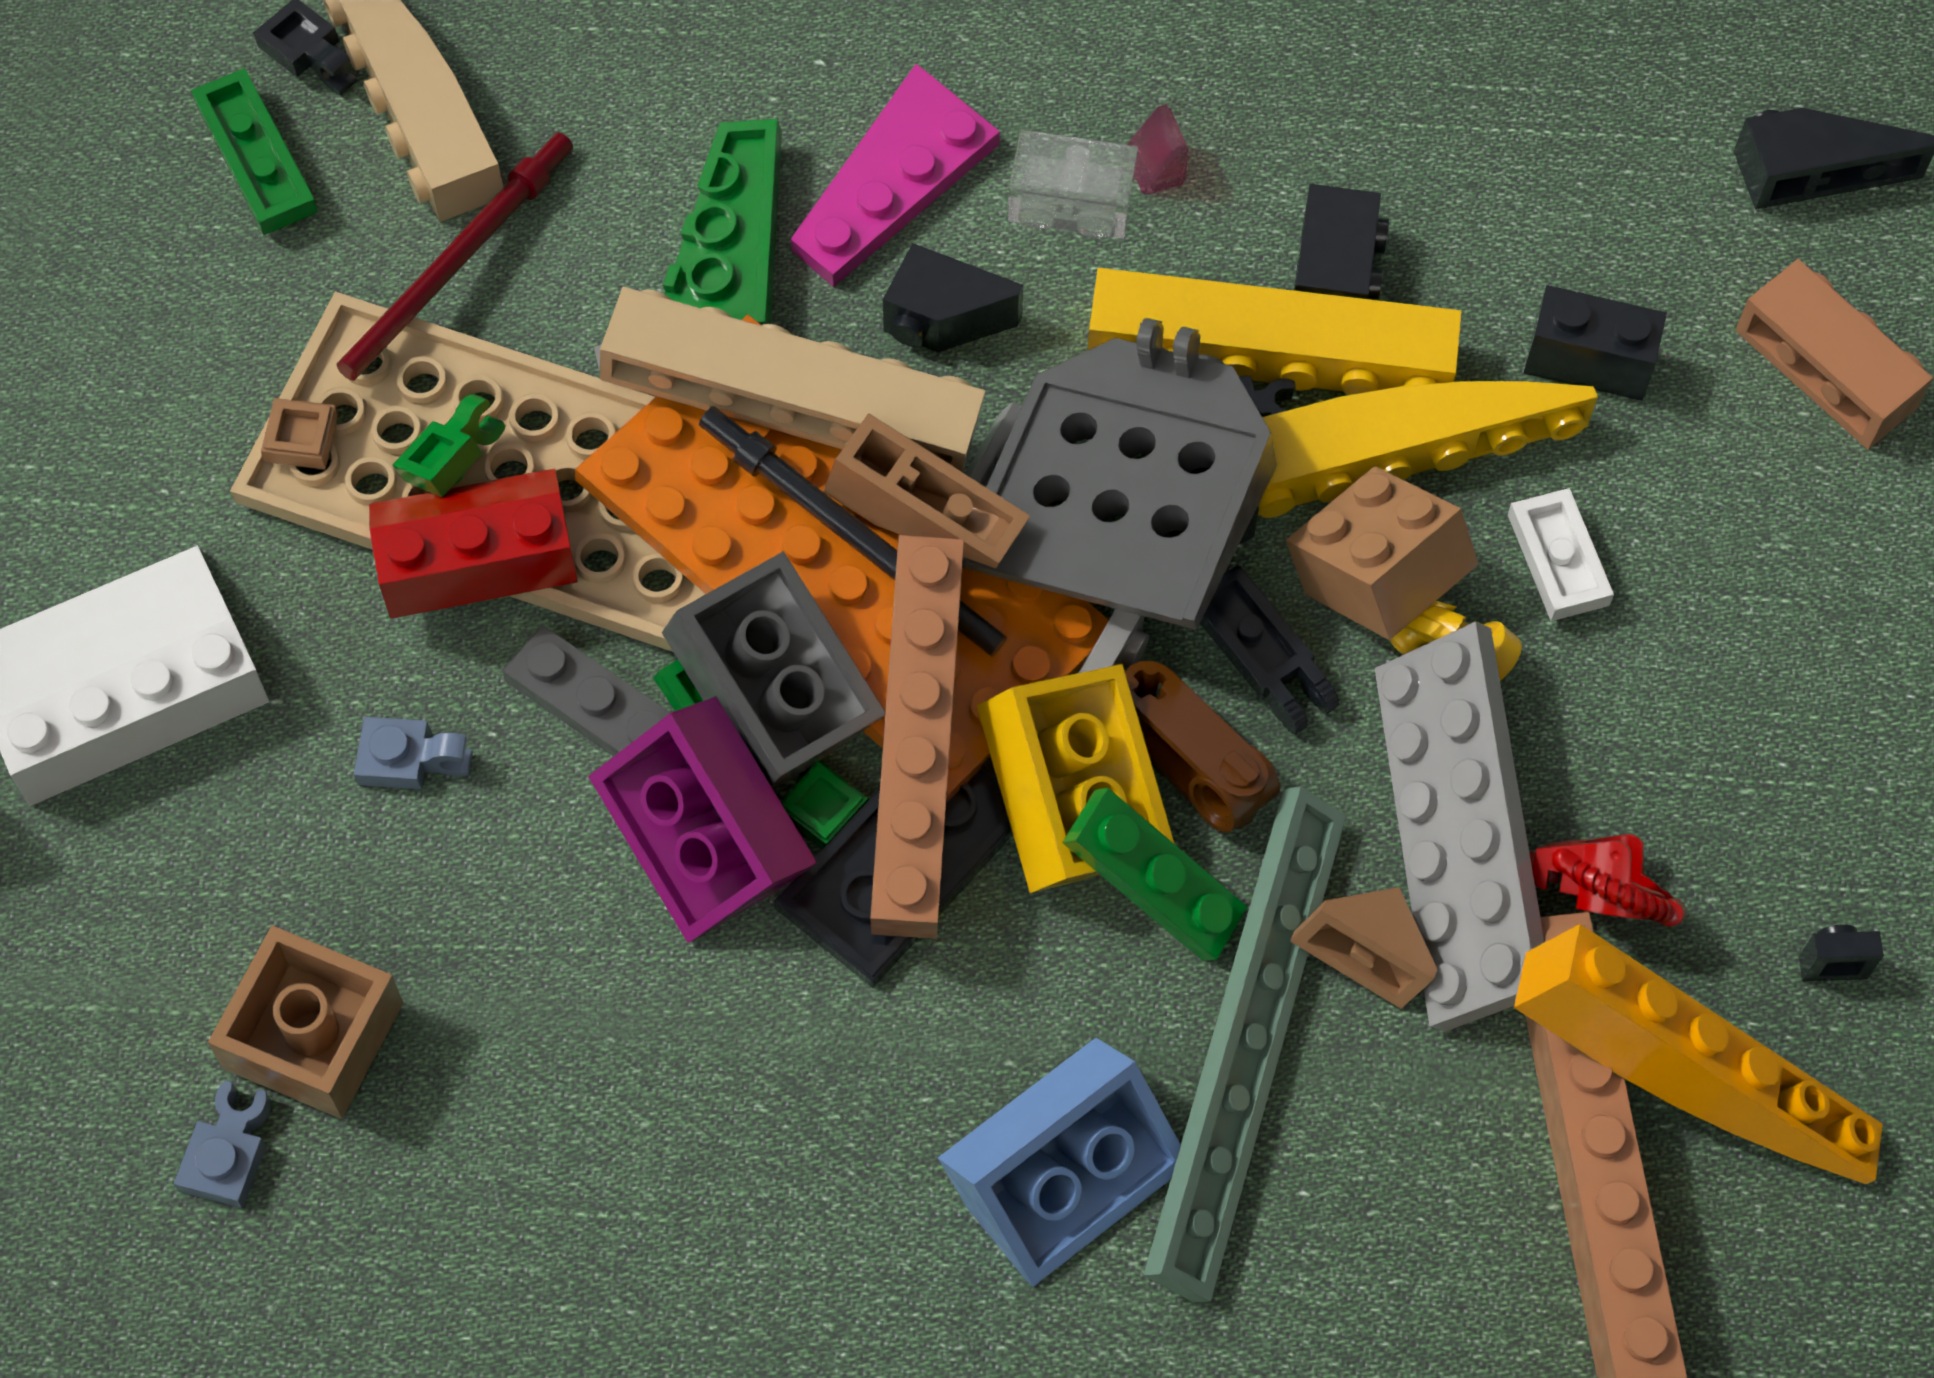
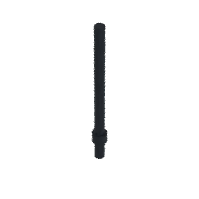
M715 406L710 407L699 421V426L734 453L733 461L753 477L761 474L895 580L897 549L775 454L777 447L760 433L754 431L749 434ZM960 600L958 631L993 657L1004 645L1007 636Z

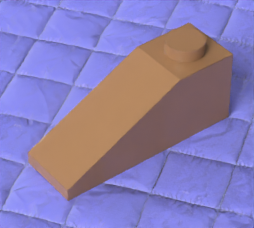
M870 413L866 415L835 459L823 491L874 525L900 535L964 539L963 557L993 568H997L1030 518V515Z

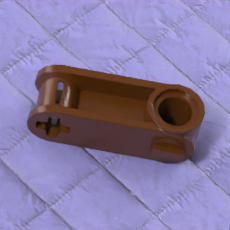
M1139 661L1125 671L1151 765L1196 808L1201 817L1214 829L1224 833L1248 825L1256 816L1257 811L1280 793L1278 775L1269 760L1255 747L1250 746L1171 669L1162 663ZM1160 683H1162L1159 696H1157Z

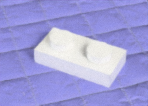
M1570 488L1511 503L1508 517L1550 621L1610 606L1614 593Z

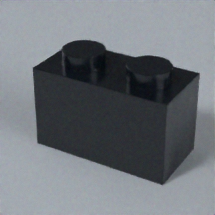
M1309 184L1294 291L1379 301L1383 269L1372 267L1374 253L1384 254L1389 228V218L1378 217L1381 193Z
M1546 285L1535 321L1523 373L1572 385L1594 386V389L1642 401L1657 362L1667 312Z

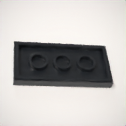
M991 757L982 763L981 769L967 783L964 782L960 786L959 791L946 803L939 916L1013 836ZM880 789L815 857L817 864L794 879L774 900L775 910L872 988L918 940L917 937L871 934L870 917Z

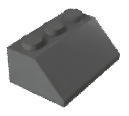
M784 551L678 609L661 632L703 700L717 696L772 789L812 767L885 716L886 712Z

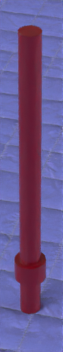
M556 132L532 158L524 157L510 171L506 186L337 362V369L345 378L355 381L526 199L533 200L550 183L549 174L573 150V144L566 135Z

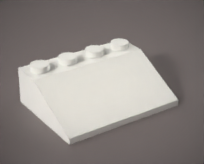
M198 545L0 629V752L10 776L29 807L269 703L253 662Z

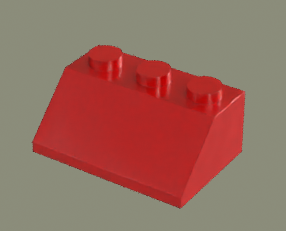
M555 468L451 488L443 497L429 492L369 504V531L378 583L390 619L578 582Z

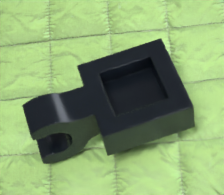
M291 0L253 32L258 47L296 77L311 67L323 83L338 95H342L357 82L356 77L345 69L351 63L350 58L335 46L340 42L335 27L300 0Z

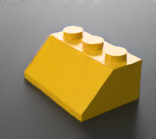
M1122 664L1011 687L977 705L1030 893L1100 875L1062 843L1094 790L1109 788L1174 843Z

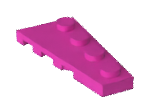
M915 64L792 236V252L831 286H836L999 146L1000 131L918 64Z

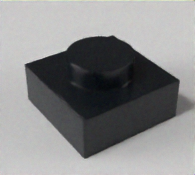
M1833 925L1813 933L1799 955L1802 981L1868 979L1884 957L1880 931L1857 932V928L1852 925Z

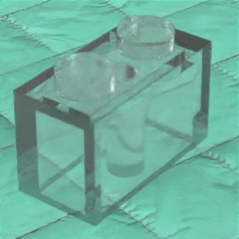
M1020 129L1009 185L1008 222L1020 223L1028 228L1037 230L1054 228L1081 232L1083 235L1091 238L1114 237L1125 239L1135 184L1138 147Z

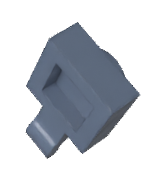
M364 717L354 777L358 785L422 790L425 772L441 773L450 776H469L473 751L472 749H466V735L439 733L431 737L432 730L428 722L424 720Z

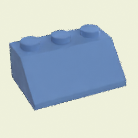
M1094 1038L941 1154L938 1160L967 1209L1024 1279L1034 1287L1170 1181L1181 1145L1136 1062L1098 1038Z

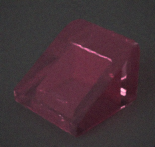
M1167 104L1158 106L1130 139L1125 147V155L1143 194L1149 195L1183 185L1186 177L1189 149L1171 108H1168Z

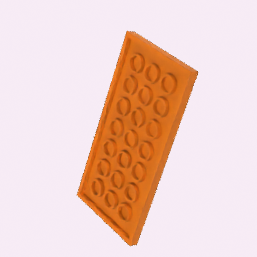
M749 314L742 319V321L761 326ZM656 396L575 469V481L705 594L784 551L886 712L895 580L761 474L753 477L733 461L734 453L699 426V421L707 410ZM729 417L749 434L754 431L760 433L777 447L775 453L820 490L824 491L835 459L842 449ZM836 501L898 550V536L900 534L874 525ZM962 568L960 600L1006 635L1007 640L1001 649L991 657L958 631L946 803L959 791L960 786L964 782L967 783L981 769L982 763L991 757L977 705L1011 687L1076 674L1083 667L1109 621L1090 603L1078 598ZM885 716L863 731L882 749Z

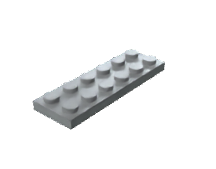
M1473 622L1375 668L1412 915L1437 967L1434 980L1424 988L1429 1026L1442 1031L1454 1029L1513 1007L1515 1005L1525 953L1544 943L1491 628L1478 622Z

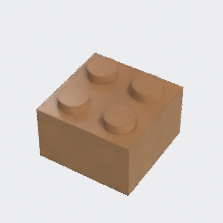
M1376 466L1360 477L1354 484L1286 539L1305 595L1388 640H1391L1479 565L1461 508Z
M272 925L212 1033L208 1044L224 1070L343 1119L404 1002L391 974Z

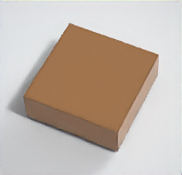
M274 398L261 448L264 462L326 469L338 420L336 406Z

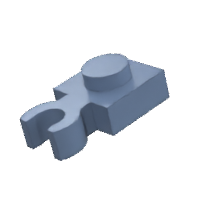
M225 1080L218 1088L215 1096V1106L220 1115L215 1126L197 1121L174 1185L181 1193L243 1209L266 1148L261 1137L250 1135V1133L261 1126L268 1118L271 1110V1099L265 1090L258 1089L254 1096V1102L248 1109L243 1111L234 1110L233 1103L237 1097L238 1090L233 1082Z

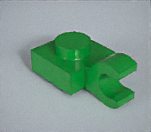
M470 394L462 399L455 413L445 425L432 421L393 463V467L405 482L443 497L451 487L462 480L466 471L483 453L477 444L490 445L501 437L506 425L503 421L488 415L479 424L481 415L491 404L485 398Z

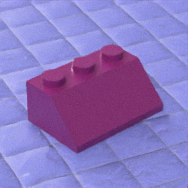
M717 696L669 713L588 776L687 943L700 938L776 893L817 864Z

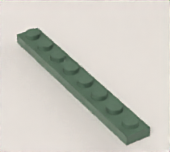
M1302 786L1285 789L1282 793L1143 1276L1192 1302H1209L1213 1296L1308 955L1307 951L1290 942L1293 932L1323 902L1346 819L1345 814Z

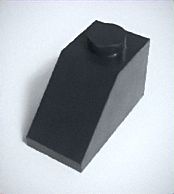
M912 243L883 298V331L891 334L904 345L910 347L923 346L939 353L1017 327L1023 314L1024 285Z

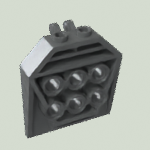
M1145 318L1140 323L1136 343L1115 338L1035 375L986 486L989 490L1029 514L1030 518L997 568L963 557L962 568L1197 630L1277 466L1271 432L1233 366L1226 365L1219 359L1209 355H1199L1201 339L1199 330L1188 327H1181L1177 332L1173 343V352L1166 350L1162 347L1164 334L1162 321ZM1091 439L1083 444H1074L1079 440ZM1142 453H1148V454H1149V455H1147V456L1144 457V458L1131 459V458H1133L1134 456H1136V455H1138V454H1142ZM1209 468L1203 473L1190 474L1195 469ZM1055 501H1065L1059 506L1046 507ZM1116 515L1124 516L1115 522H1104ZM1175 530L1184 531L1176 537H1163L1168 532Z

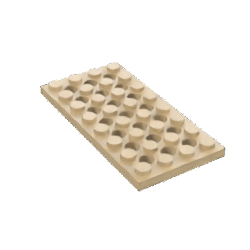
M335 291L279 397L280 399L330 404L336 407L350 405L357 409V413L352 420L344 424H336L329 458L332 460L330 466L320 474L306 475L299 471L300 466L264 462L261 448L268 424L267 420L230 492L234 502L373 550L369 531V504L429 493L424 489L405 482L393 467V463L432 421L445 425L455 413L458 404L466 396L478 392L492 395L495 400L481 415L479 424L488 415L503 421L506 427L501 437L490 445L477 444L483 453L466 471L462 480L451 488L497 480L494 476L495 470L501 464L508 461L523 463L527 467L524 474L555 468L558 483L564 480H575V469L598 449L588 450L579 447L575 443L577 437L587 430L595 429L606 433L609 439L653 400L655 396L602 381L600 378L415 317L378 356L383 360L379 369L370 374H361L355 381L345 378L339 372L337 362L388 309ZM421 374H431L439 379L437 385L425 393H415L406 388L413 377ZM532 411H543L552 417L549 424L540 430L530 431L519 425L520 419ZM398 423L407 424L414 429L412 435L400 443H388L381 439L382 433L386 428ZM369 474H381L388 478L386 486L375 494H362L355 489L358 481ZM585 488L575 499L562 500L578 582L511 595L510 597L672 651L661 632L678 609L704 596L705 593L624 522L608 514L609 509ZM605 550L615 554L618 559L609 570L594 572L583 565L587 556L595 551ZM654 570H666L676 577L671 587L660 592L647 590L641 585V582L645 575Z

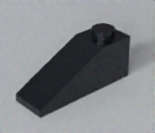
M1807 108L1781 112L1778 110H1766L1745 119L1734 149V155L1756 210L1922 179L1934 156V135Z

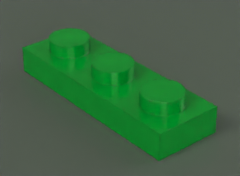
M245 68L190 90L195 105L263 236L318 213L313 195Z
M1109 788L1094 790L1062 842L1202 961L1217 960L1247 909V906Z

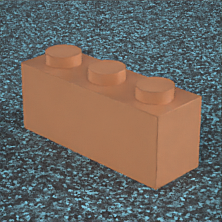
M1800 259L1794 261L1748 298L1735 330L1867 450L1918 409L1933 380V377L1924 370L1921 362L1913 354L1901 350L1879 330L1877 324L1869 315L1857 311L1834 290L1826 277L1813 272Z

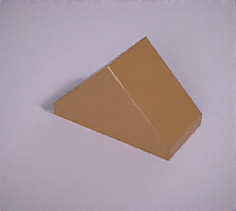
M1399 887L1325 900L1293 932L1290 942L1400 1009L1434 980L1437 972L1433 958Z

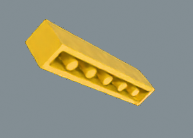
M1097 268L1087 351L1115 338L1136 343L1140 323L1145 318L1162 321L1164 326L1162 347L1168 351L1173 352L1174 339L1181 327L1199 330L1201 336L1199 355L1215 357L1224 364L1233 366L1239 377L1251 375L1252 381L1271 383L1278 379L1293 380L1296 385L1295 390L1299 391L1318 388L1343 391L1347 395L1400 386L1454 382L1456 376L1461 310Z

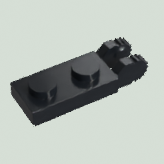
M1237 565L1224 573L1200 624L1261 700L1266 698L1272 713L1282 722L1288 732L1290 731L1296 735L1307 728L1308 720L1302 707L1295 701V698L1284 685L1297 677L1303 692L1320 711L1326 714L1339 707L1340 700L1338 699V694L1331 683L1327 681L1326 676L1314 663L1315 656L1242 567Z

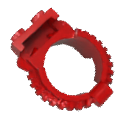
M1634 834L1553 842L1536 848L1535 852H1529L1535 886L1546 890L1549 881L1558 884L1560 872H1562L1560 892L1578 895L1577 909L1611 916L1651 920L1668 927L1682 922L1687 914L1686 906L1680 899L1674 898L1668 891L1644 874V842Z

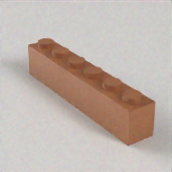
M898 536L870 917L872 935L937 939L964 539Z

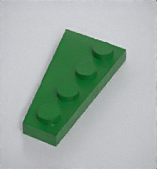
M777 118L719 123L697 185L700 191L693 214H687L680 233L683 238L675 264H669L662 284L665 290L664 294L671 300L700 309L703 307L718 308L728 313L732 318L742 320L749 314L761 325L771 324L782 130Z

